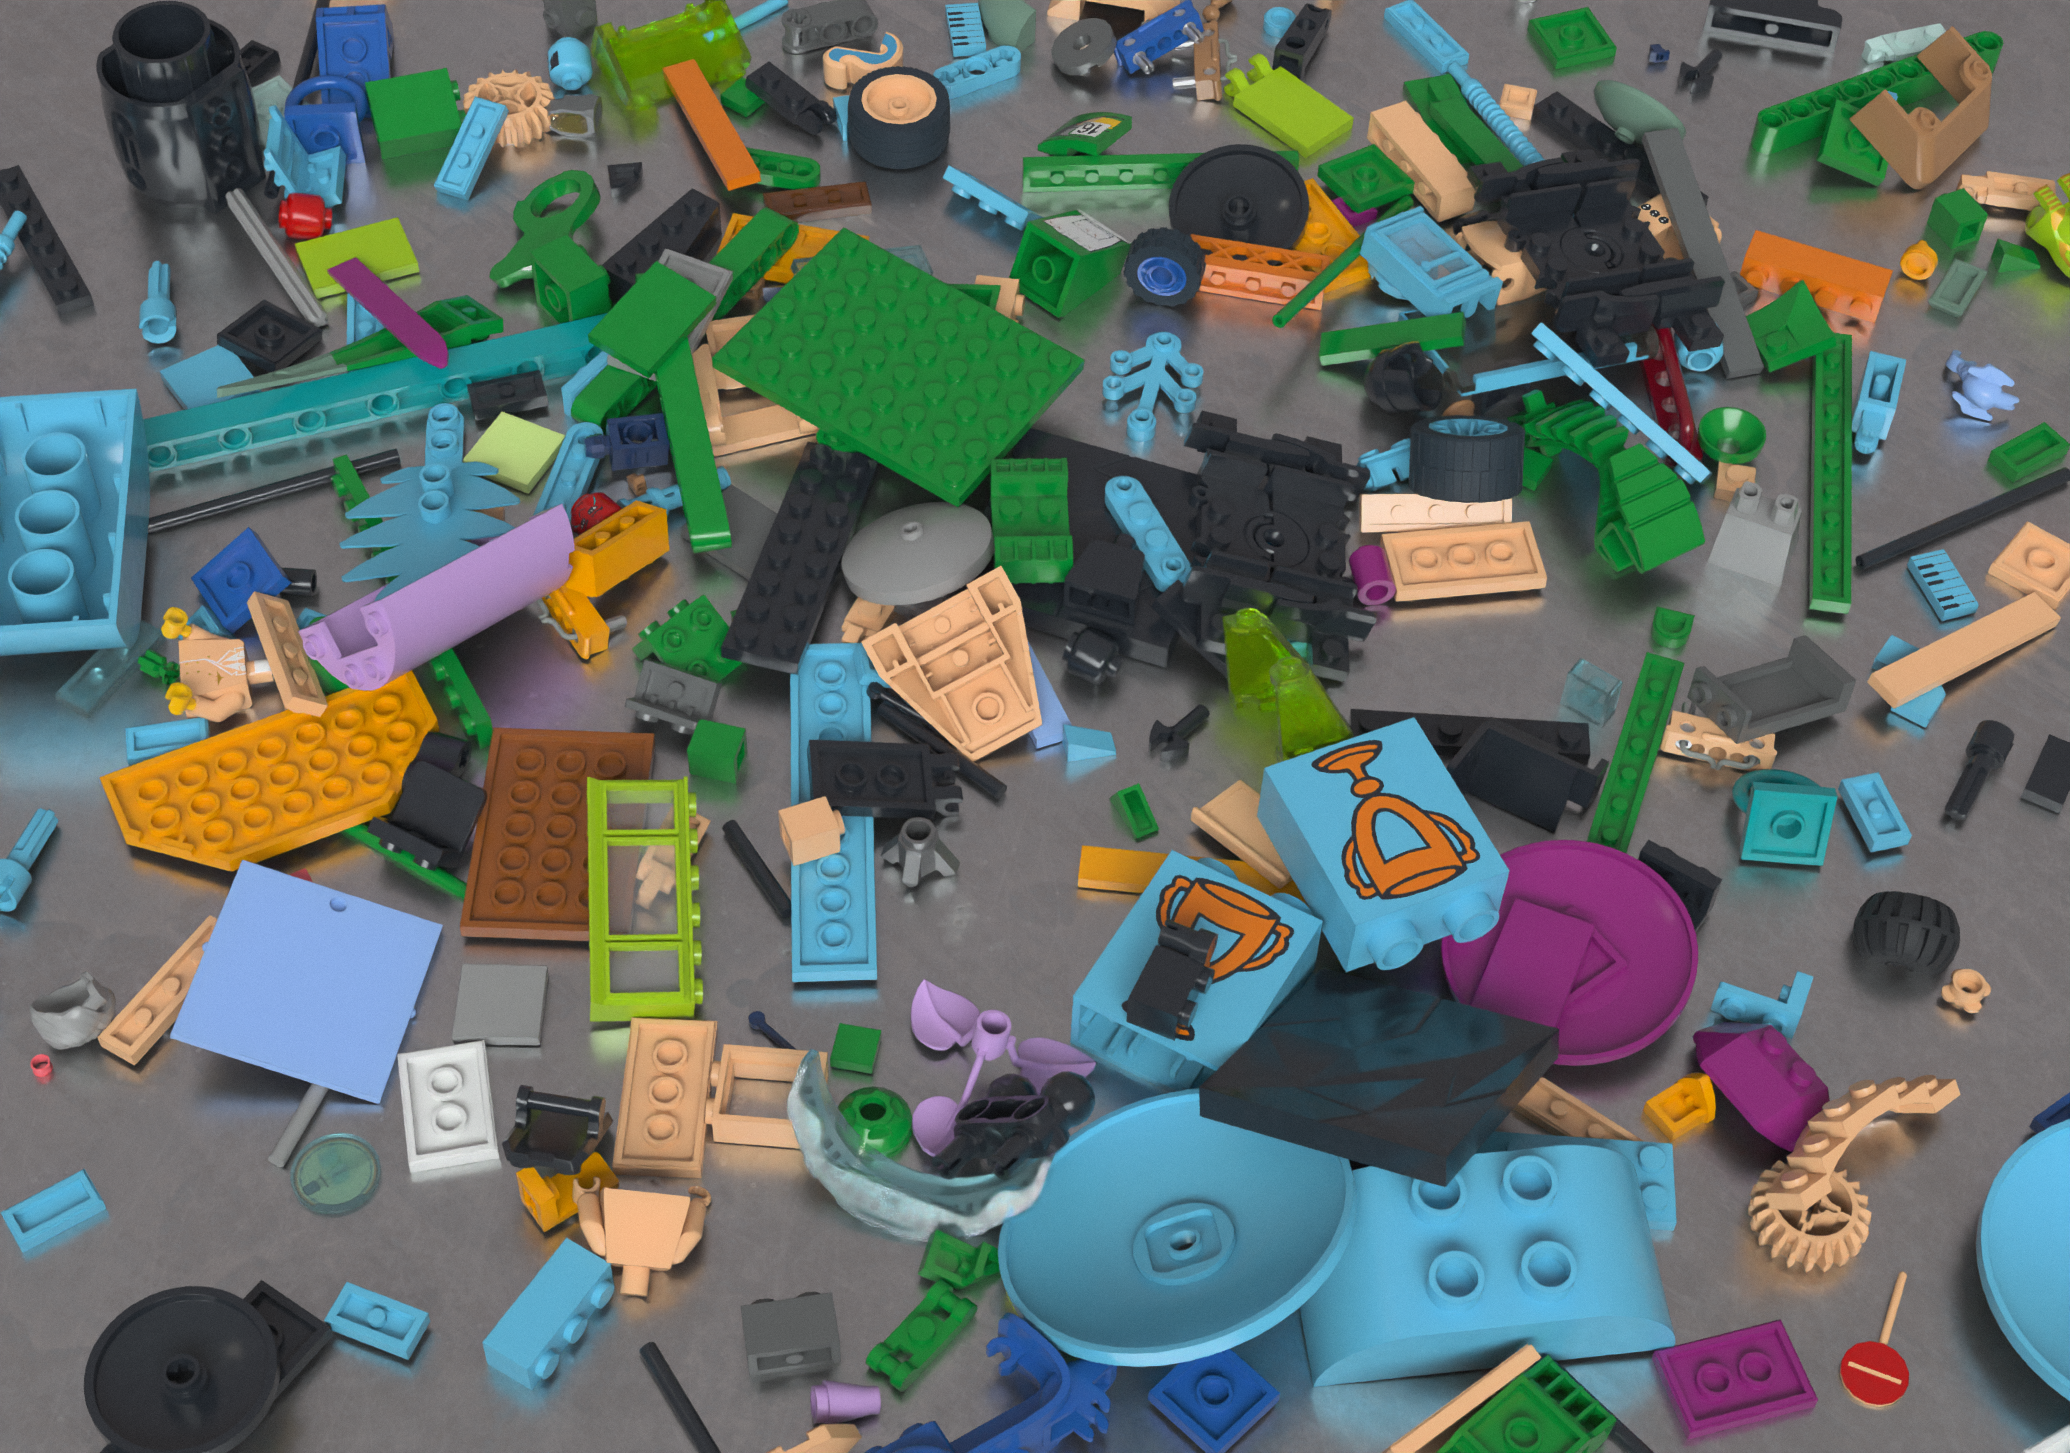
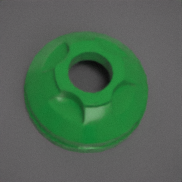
M1720 407L1709 411L1702 417L1698 427L1700 447L1718 463L1743 464L1752 461L1761 453L1766 441V430L1762 422L1752 413L1735 407ZM1731 444L1738 452L1733 454L1723 452L1718 448V445Z
M875 1086L863 1087L848 1094L839 1103L834 1117V1133L853 1158L867 1162L884 1161L893 1158L908 1145L913 1132L911 1110L907 1102L890 1089ZM877 1103L884 1107L886 1113L882 1118L871 1121L863 1118L860 1110L867 1104Z

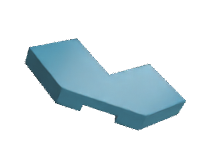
M1891 635L1876 656L1872 668L1879 670L1919 650V648ZM1942 685L1895 709L1891 707L1890 710L1926 728L1942 705L1946 693Z

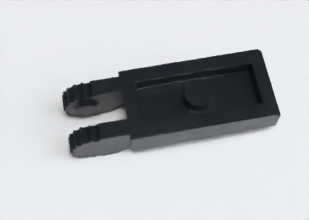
M770 61L746 77V88L794 125L797 124L805 131H808L809 134L816 135L820 133L823 129L822 122L830 125L837 119L834 108L829 106L826 101L816 98Z

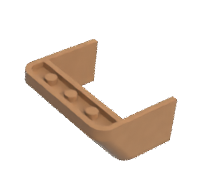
M1953 26L1916 56L1958 102L1959 105L1942 121L1932 111L1924 107L1915 108L1907 114L1885 89L1849 119L1910 187L1918 190L1924 189L1935 181L1989 126L1992 86L1990 67Z

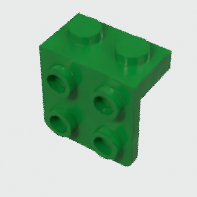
M704 594L691 604L686 599L679 602L667 612L670 617L668 621L660 625L655 620L638 633L642 641L632 648V651L640 661H643L654 652L662 663L720 681L743 663L721 657V647L729 626Z

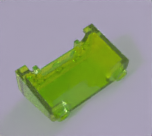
M705 0L696 7L693 6V3L686 5L683 13L628 31L625 25L618 27L616 32L611 22L595 27L590 52L596 65L627 109H635L636 112L645 111L656 102L674 97L664 79L662 69L664 67L695 59L710 85L728 79V81L740 79L746 74V69L752 59L725 0ZM713 31L714 37L712 41H709L703 34Z
M1244 608L1238 610L1236 614L1223 617L1229 701L1235 709L1243 708V702L1256 703L1261 714L1277 710L1279 746L1276 747V758L1278 763L1354 738L1351 726L1311 667L1266 615L1254 608Z

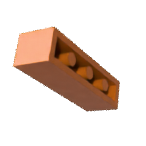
M1755 230L1745 254L1740 275L1753 287L1783 295L1796 283L1804 280L1817 306L1875 323L1893 270Z

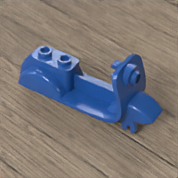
M1006 1313L998 1322V1337L990 1340L986 1345V1354L988 1357H992L996 1353L1001 1352L1006 1360L999 1364V1374L1001 1376H1008L1015 1370L1019 1371L1039 1389L1035 1394L952 1442L948 1441L936 1421H931L926 1424L916 1423L903 1431L899 1439L885 1447H872L864 1453H1048L1073 1431L1084 1440L1092 1442L1094 1432L1089 1427L1091 1424H1095L1098 1430L1104 1434L1108 1432L1109 1423L1107 1418L1093 1404H1098L1105 1413L1110 1412L1111 1402L1105 1392L1116 1379L1117 1366L1095 1363L1081 1358L1066 1363L1057 1349L1044 1336L1013 1313Z

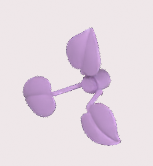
M924 979L915 993L911 1007L910 1019L915 1036L927 1047L939 1051L951 1048L956 1042L960 1046H966L972 1040V1048L976 1053V1059L959 1104L944 1096H934L923 1100L913 1113V1133L924 1152L933 1157L939 1154L954 1139L955 1117L961 1109L968 1105L983 1061L995 1060L1003 1055L1006 1049L1008 1050L1012 1065L1021 1068L1020 1075L1028 1078L1034 1084L1038 1095H1040L1041 1089L1048 1078L1065 1071H1071L1086 1078L1094 1070L1096 1061L1071 1046L1047 1038L1037 1037L1022 1041L1018 1051H1016V1038L1009 1036L1011 1021L1006 1014L998 1010H986L980 1014L978 1008L965 997L939 988Z

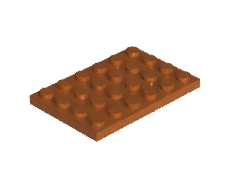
M493 727L483 789L488 794V799L478 819L459 926L461 936L589 941L587 777L598 780H651L656 744L655 734ZM607 804V830L644 829L648 804ZM607 846L609 935H631L638 882L636 875L640 865L642 846Z

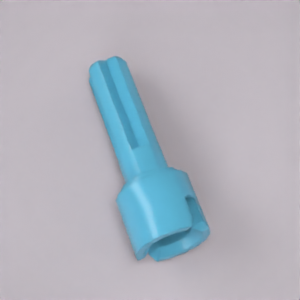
M160 261L153 262L152 267L149 269L148 298L141 304L139 310V329H142L143 338L157 344L170 341L175 336L177 326V310L170 301L171 269L168 264H161Z
M41 808L36 810L7 858L0 859V911L8 912L14 910L30 886L32 879L29 869L59 822L58 818L54 816V811Z

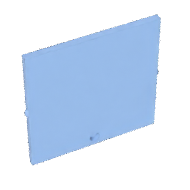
M242 860L209 942H205L202 946L204 954L173 1026L170 1038L380 1104L410 1018H414L416 1015L414 1006L443 925Z

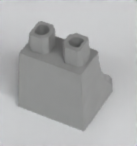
M1746 481L1734 493L1707 563L1780 587L1798 544L1802 509L1798 508L1797 497L1785 493L1778 495L1776 500L1762 496L1763 489L1760 485Z

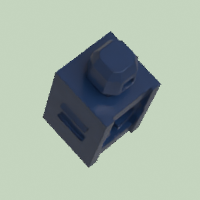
M663 413L607 419L606 436H602L599 433L584 438L586 457L605 458V455H609L612 471L668 464L670 445Z

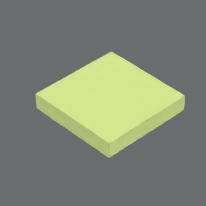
M501 412L465 456L463 463L481 462L498 468L499 472L496 475L484 477L529 494L556 460L565 435Z

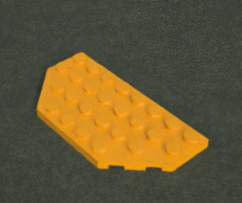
M411 670L376 690L363 691L347 688L325 696L328 706L320 717L306 713H295L288 709L99 778L126 844L233 872L239 869L242 860L257 863L370 821L373 816L381 817L391 813L402 794V780L407 766L416 758L425 735L430 730L439 732L438 720Z

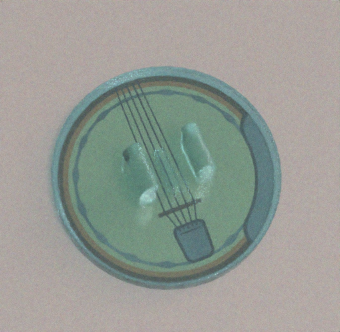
M347 1133L329 1134L313 1140L298 1153L291 1167V1186L297 1199L307 1208L324 1214L343 1213L360 1206L374 1193L380 1181L381 1165L375 1149L366 1140Z

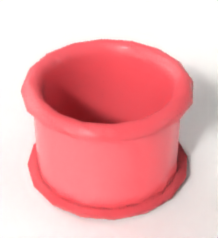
M45 1054L34 1056L30 1062L33 1073L38 1077H45L52 1072L53 1065L50 1062L49 1056ZM39 1063H48L44 1068L36 1069Z

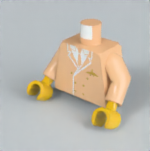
M170 607L164 614L163 619L165 622L161 627L163 636L169 639L177 638L179 635L183 636V640L178 641L181 683H172L165 694V698L171 700L168 708L172 714L181 715L185 711L187 719L200 717L214 722H222L236 712L252 706V684L274 682L275 679L267 658L249 661L245 644L240 639H228L213 634L195 624L186 625L188 616L182 609L177 607Z

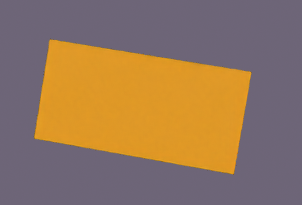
M1311 178L1304 181L1309 197L1308 225L1302 240L1294 251L1331 256V263L1360 235L1317 182ZM1360 255L1325 288L1324 294L1371 278L1368 270V261ZM1313 266L1302 267L1305 271L1320 273L1321 269Z

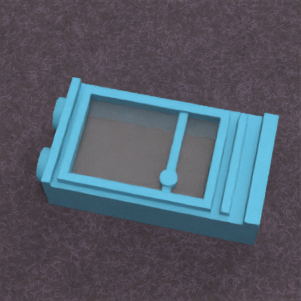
M1422 206L1401 212L1396 216L1375 222L1367 227L1360 255L1426 317L1451 314L1453 307L1462 304L1460 312H1463L1464 316L1468 318L1474 314L1478 301L1489 311L1495 309L1503 281L1498 277L1493 278L1489 275V272L1483 269L1481 264L1423 212L1424 208Z

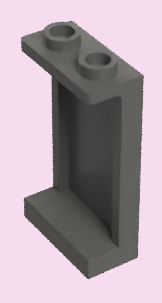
M1803 635L1793 639L1788 657L1720 677H1716L1705 666L1696 668L1687 698L1736 744L1846 711L1856 679L1808 636Z

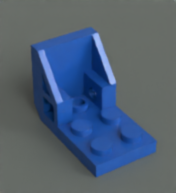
M385 4L316 9L320 76L336 75L351 79L360 85L365 93V82L391 78L389 59H392L394 34L393 24ZM336 89L321 90L322 104L354 102L353 98L344 91ZM369 105L364 118H372Z

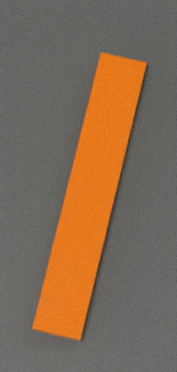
M695 59L662 68L664 79L727 190L731 191L760 182V171Z

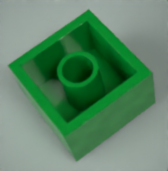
M567 234L530 251L537 305L556 325L606 314L613 308L608 292L610 278L606 269L601 264L597 265L589 257L584 246L581 244L577 245Z

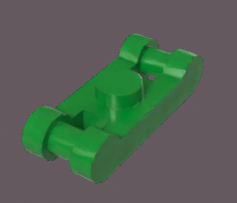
M943 1279L938 1280L930 1288L921 1303L884 1342L878 1343L870 1351L865 1364L876 1373L884 1372L890 1377L891 1385L900 1392L905 1391L975 1316L978 1306L966 1297L960 1299L953 1293V1287ZM941 1308L951 1314L944 1322L935 1316ZM901 1352L909 1360L901 1363L895 1357Z

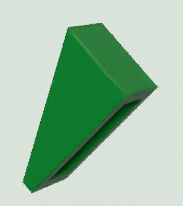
M1997 239L1991 255L1997 272L2040 269L2041 265L2033 250Z
M1139 783L1120 790L1109 798L1135 839L1159 830Z

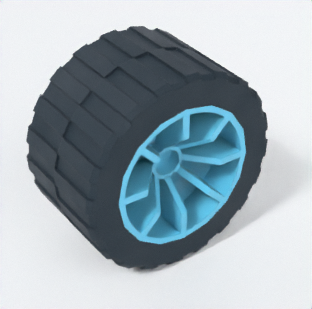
M1439 416L1417 421L1411 426L1409 488L1414 493L1423 497L1461 503L1497 502L1519 495L1523 485L1524 428L1508 420L1481 416Z

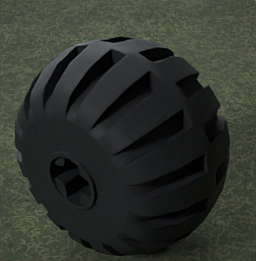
M1901 891L1876 893L1869 897L1860 907L1854 920V943L1858 954L1863 959L1885 964V966H1889V964H1892L1894 967L1898 965L1907 966L1909 972L1915 971L1928 975L1940 974L1954 960L1960 945V927L1953 910L1946 904L1923 895Z

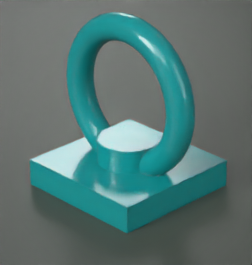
M1778 769L1756 770L1748 772L1737 779L1732 788V797L1738 808L1746 814L1739 848L1741 859L1823 866L1838 797L1836 789L1821 787L1803 775Z

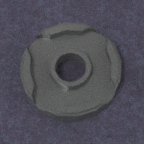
M1099 18L1083 19L1073 23L1055 39L1051 49L1052 59L1062 73L1072 76L1087 74L1091 72L1090 68L1096 64L1099 67L1105 64L1114 53L1117 45L1114 31L1106 20Z

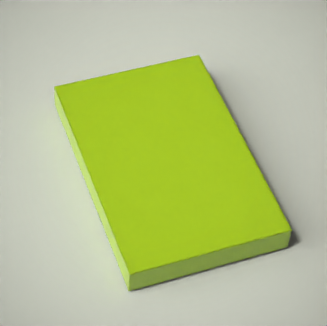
M398 217L295 243L297 256L310 288L317 299L346 291L328 274L327 269L355 257L382 282L419 272L418 262Z

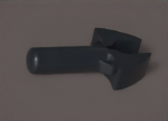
M1713 49L1696 67L1682 62L1677 80L1678 87L1681 88L1686 81L1696 79L1692 83L1690 94L1700 93L1712 88L1714 76L1707 73L1722 59V53L1717 49Z
M1199 704L1178 723L1170 727L1156 720L1150 732L1149 753L1158 744L1172 741V743L1161 750L1160 761L1175 760L1188 755L1190 743L1183 738L1209 717L1208 708Z

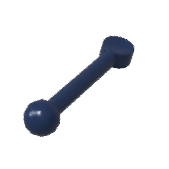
M754 1011L749 1015V1026L752 1029H761L783 1049L797 1050L766 1023L764 1013Z

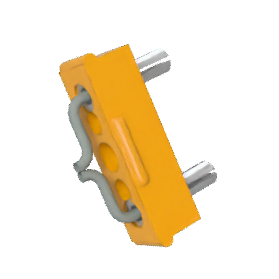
M566 582L559 589L536 601L543 610V613L539 615L542 624H552L559 635L569 640L580 657L588 659L591 654L607 650L609 632L627 626V620L622 614L603 620L584 593L566 588Z

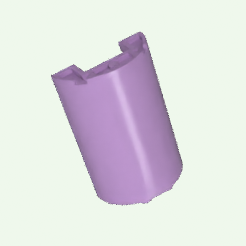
M563 504L535 514L529 518V521L501 536L469 540L467 542L480 547L382 599L374 601L379 592L388 584L299 630L298 633L303 640V648L306 654L311 659L318 660L330 674L348 685L351 689L363 691L376 690L559 589L565 584L572 572L573 566L569 564V553L575 551L571 525Z

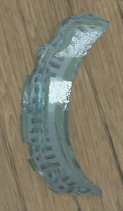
M810 1049L801 1060L786 1101L789 1121H792L797 1142L804 1155L803 1161L814 1179L818 1178L823 1186L836 1198V1203L855 1218L872 1227H883L892 1235L912 1240L928 1241L929 1236L936 1229L955 1238L965 1236V1239L987 1233L989 1229L1003 1224L1004 1218H1013L1019 1213H1023L1038 1200L1056 1154L1054 1152L1044 1158L1024 1161L1007 1180H1002L994 1174L977 1177H954L951 1180H947L941 1176L919 1172L903 1166L864 1142L861 1136L846 1121L835 1104L826 1084L819 1052Z

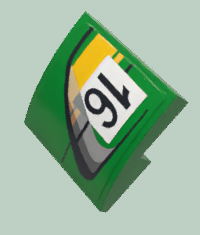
M1091 112L1075 116L1038 144V151L1053 156H1072L1077 151L1097 157L1132 129V116L1112 112Z

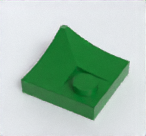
M1804 280L1796 283L1791 289L1770 304L1746 316L1762 363L1769 373L1837 346L1836 336L1822 316Z

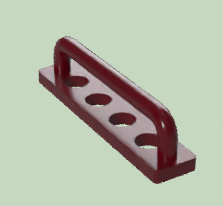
M1651 323L1649 331L1634 334V341L1645 356L1648 355L1647 359L1639 360L1654 422L1668 434L1671 431H1679V437L1675 440L1701 462L1703 453L1698 442V434L1671 328L1658 330ZM1660 353L1663 356V360L1653 359L1649 354ZM1661 378L1667 379L1670 386H1662L1656 380ZM1674 405L1676 412H1668L1662 406ZM1669 455L1664 459L1666 466H1677L1678 464Z

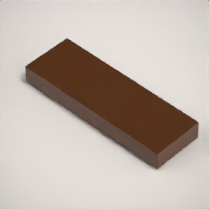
M866 181L763 193L764 207H768L797 223L872 214V204Z

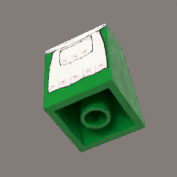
M1080 209L1031 220L1027 223L1009 278L1019 279L1020 293L1056 317L1062 318L1121 274L1131 242Z

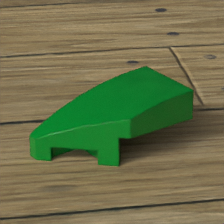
M936 1229L929 1236L917 1274L934 1282L943 1279L953 1289L960 1291L1000 1273L998 1248L984 1241L976 1248Z

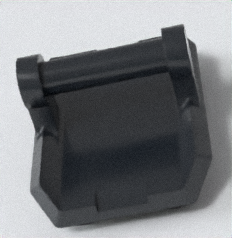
M520 1085L516 1097L515 1125L502 1141L507 1161H510L512 1166L518 1168L542 1166L554 1168L555 1172L563 1175L580 1173L582 1163L592 1154L613 1123L609 1112L605 1113V1097L592 1096L591 1100L536 1092L533 1086Z

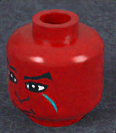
M603 492L585 494L578 498L571 508L570 523L572 530L581 535L623 508Z

